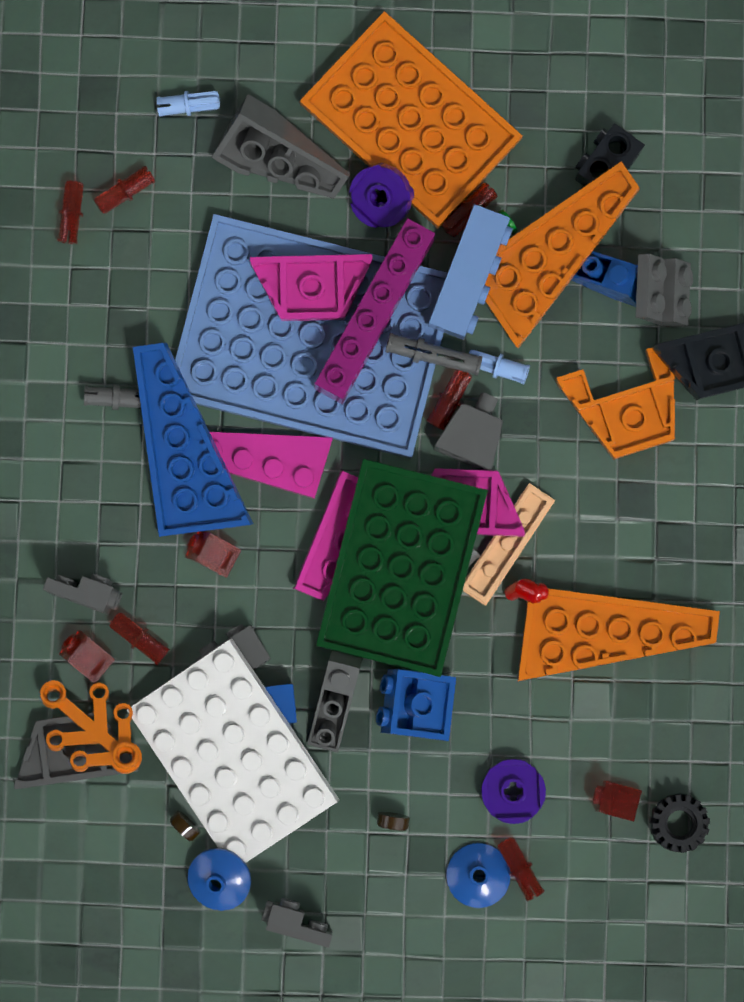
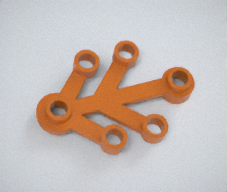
M48 681L41 687L40 697L42 703L48 708H58L84 730L78 732L50 731L46 736V744L50 750L60 751L64 746L100 744L108 751L87 754L84 751L74 752L70 757V764L73 770L83 772L88 767L112 765L117 772L129 774L139 768L142 762V753L140 748L131 742L130 721L133 716L132 708L126 703H120L114 708V719L118 723V741H116L108 734L106 701L109 698V690L105 684L95 683L89 691L90 699L93 701L94 721L66 698V689L59 681ZM96 689H103L105 695L102 698H96L93 692ZM51 692H57L60 695L56 701H50L47 697ZM128 709L130 713L127 718L121 719L117 716L118 711ZM53 736H60L62 742L59 745H52L50 739ZM128 753L132 756V760L129 763H123L120 761V756ZM76 757H84L86 763L83 766L75 765L74 760Z

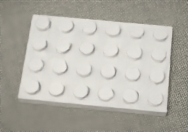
M233 639L228 640L131 707L133 721L217 847L237 854L245 863L340 800Z

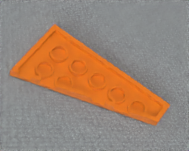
M622 161L509 239L507 246L500 245L496 256L502 259L496 275L489 274L485 283L486 286L490 287L486 303L518 349L640 190V187Z
M548 588L549 595L546 600L533 604L527 601L517 681L714 644L717 640L720 611Z

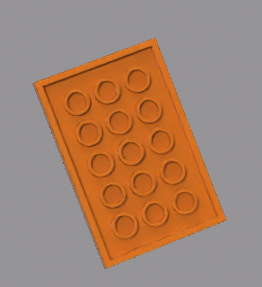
M385 11L300 100L301 106L369 167L385 163L401 171L414 190V198L411 205L437 229L523 137Z

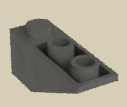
M335 650L331 651L307 745L338 753L363 657Z

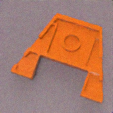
M653 347L646 349L645 353L655 381L594 400L584 369L555 379L559 388L613 460L675 440V375L654 352Z

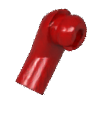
M525 578L507 586L505 589V596L508 600L514 601L521 598L532 604L546 600L549 595V590L545 584H536L532 580Z

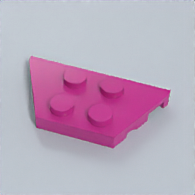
M372 254L250 257V264L281 321L345 320L373 258Z
M434 469L431 476L488 490L477 535L525 537L526 532L499 471Z

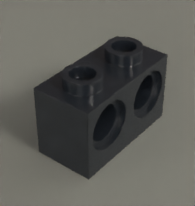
M615 123L609 131L603 128L593 142L597 146L591 155L585 153L577 163L575 168L579 172L575 180L585 187L596 179L590 173L591 168L601 167L607 172L621 161L629 170L641 154L645 144ZM612 142H618L624 147V153L614 154L610 151L608 145Z

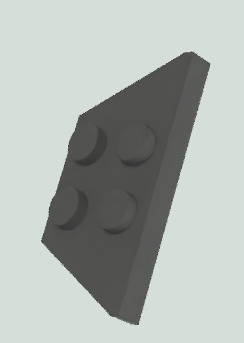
M87 713L86 715L94 721V713ZM67 716L35 722L20 772L14 783V788L23 789L122 773L117 772L112 765L88 767L83 772H77L72 769L70 757L74 752L84 751L87 754L108 752L100 744L64 746L60 751H52L48 748L46 736L52 730H60L61 732L84 731ZM107 722L108 734L118 741L117 735ZM53 736L50 739L52 745H59L62 742L60 736ZM128 753L120 756V761L123 763H129L132 760L131 755ZM82 756L76 757L74 760V764L77 766H83L86 763V759Z

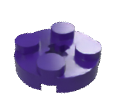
M385 163L365 168L355 176L350 185L352 211L362 223L370 227H390L397 224L408 214L414 198V190L405 175L395 167ZM376 188L379 191L384 190L386 192L387 202L382 201L378 203L375 200L377 198V194L374 192Z
M510 759L499 762L488 770L482 781L481 797L484 806L490 815L504 823L519 824L528 821L538 813L545 801L546 787L542 776L533 766L522 760ZM510 782H516V787L522 788V794L517 795L516 801H510V796L504 794V789L509 788Z

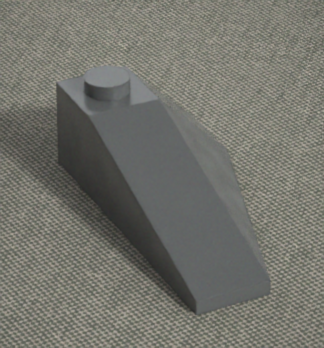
M247 94L233 116L211 157L239 174L249 176L250 173L268 177L267 181L278 183L279 180L296 185L299 190L333 199L350 176L348 171L281 114Z

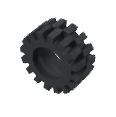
M682 794L669 795L661 799L651 811L653 812L649 823H651V834L654 835V840L667 850L680 853L693 851L699 844L705 841L704 838L709 833L708 824H710V818L706 814L708 812L701 805V802L692 798V796ZM679 810L686 812L692 821L690 831L683 836L672 834L667 825L669 816Z

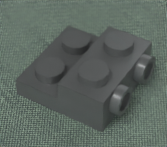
M638 254L635 318L665 327L688 326V319L692 313V306L689 300L690 287L693 283L691 263L677 258L663 259L652 254Z
M93 573L90 579L82 576L80 583L57 574L55 580L47 577L43 590L51 595L110 615L111 609H118L123 592L111 587L113 582L110 579Z
M283 897L280 903L267 901L261 920L268 922L266 930L329 948L332 931L327 930L328 924L309 919L308 924L302 923L305 910L299 908L300 902Z

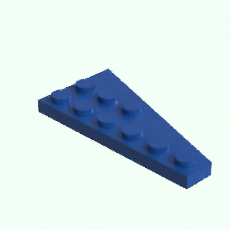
M157 343L133 347L159 537L254 524L168 344Z

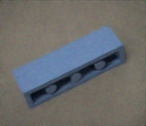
M474 204L428 327L464 340L466 333L473 334L479 319L478 316L473 314L477 304L484 305L490 290V287L485 285L488 275H496L502 259L496 256L500 244L507 246L513 228L508 226L510 217Z

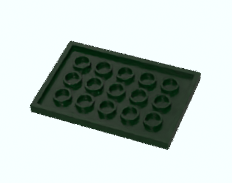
M363 459L316 646L441 677L488 490Z

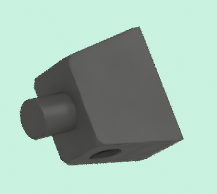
M480 393L474 408L462 403L438 439L434 450L479 470L491 471L503 420L492 416L498 399L489 394Z

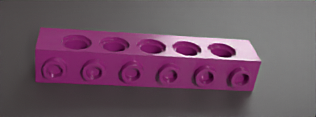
M407 218L314 384L315 390L343 405L433 244L434 232Z

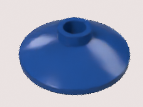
M473 843L460 848L452 856L447 867L446 879L451 893L459 902L469 907L483 908L495 904L505 895L510 884L511 874L509 864L499 850L487 844ZM476 870L484 871L485 879L482 882H476L473 879V873Z
M213 848L203 851L193 860L188 870V885L193 896L202 905L213 910L224 911L237 907L245 900L251 887V875L247 865L237 854L226 849ZM211 880H218L221 883V887H215Z

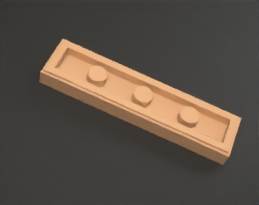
M529 483L514 505L526 532L525 537L494 536L466 577L463 587L464 593L482 605H487L555 502L553 498Z

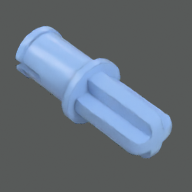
M184 91L182 95L158 96L157 105L170 104L169 107L157 108L159 117L183 113L191 116V112L217 110L220 108V97L218 91L191 94L188 91Z
M477 350L469 351V354L483 356L480 370L493 373V378L496 379L500 376L523 385L525 384L530 365L503 358V354L496 357Z

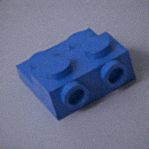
M388 669L387 675H383L380 682V691L382 694H385L384 706L379 707L376 715L377 725L381 726L380 733L449 741L456 677L443 675L437 677L422 672Z

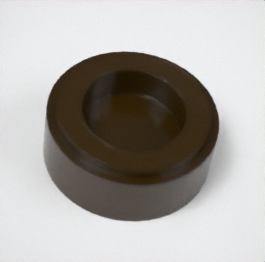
M179 810L170 818L171 825L188 841H193L201 833L198 827Z
M378 812L377 825L385 829L406 831L409 827L410 817L392 812Z

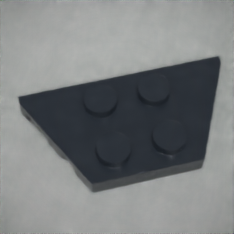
M744 323L658 343L653 346L654 352L695 400L744 389Z

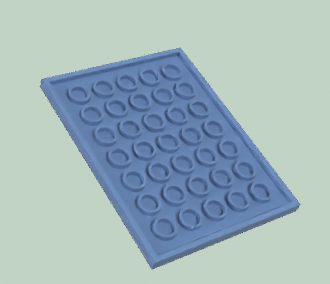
M213 214L175 361L196 405L412 459L436 364L424 361L415 363L412 362V358L390 352L387 353L385 350L390 333L418 340V337L425 339L424 342L438 346L441 345L444 332L428 327L448 273L423 266L419 267L342 405L315 390L314 384L385 257L372 254V263L345 320L281 321L250 264V257L358 255L371 253ZM404 346L405 348H408V349H412V350H415V351H420V352H423V353L431 354V353L428 352V351L419 350V349H415V348H412V347Z

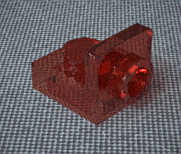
M200 531L190 538L185 558L197 562L218 575L227 578L241 549L210 532Z
M81 630L77 631L76 634H71L64 641L62 650L59 653L61 657L94 684L115 661L111 655Z
M604 780L602 786L597 785L592 804L597 805L596 812L634 822L642 790Z

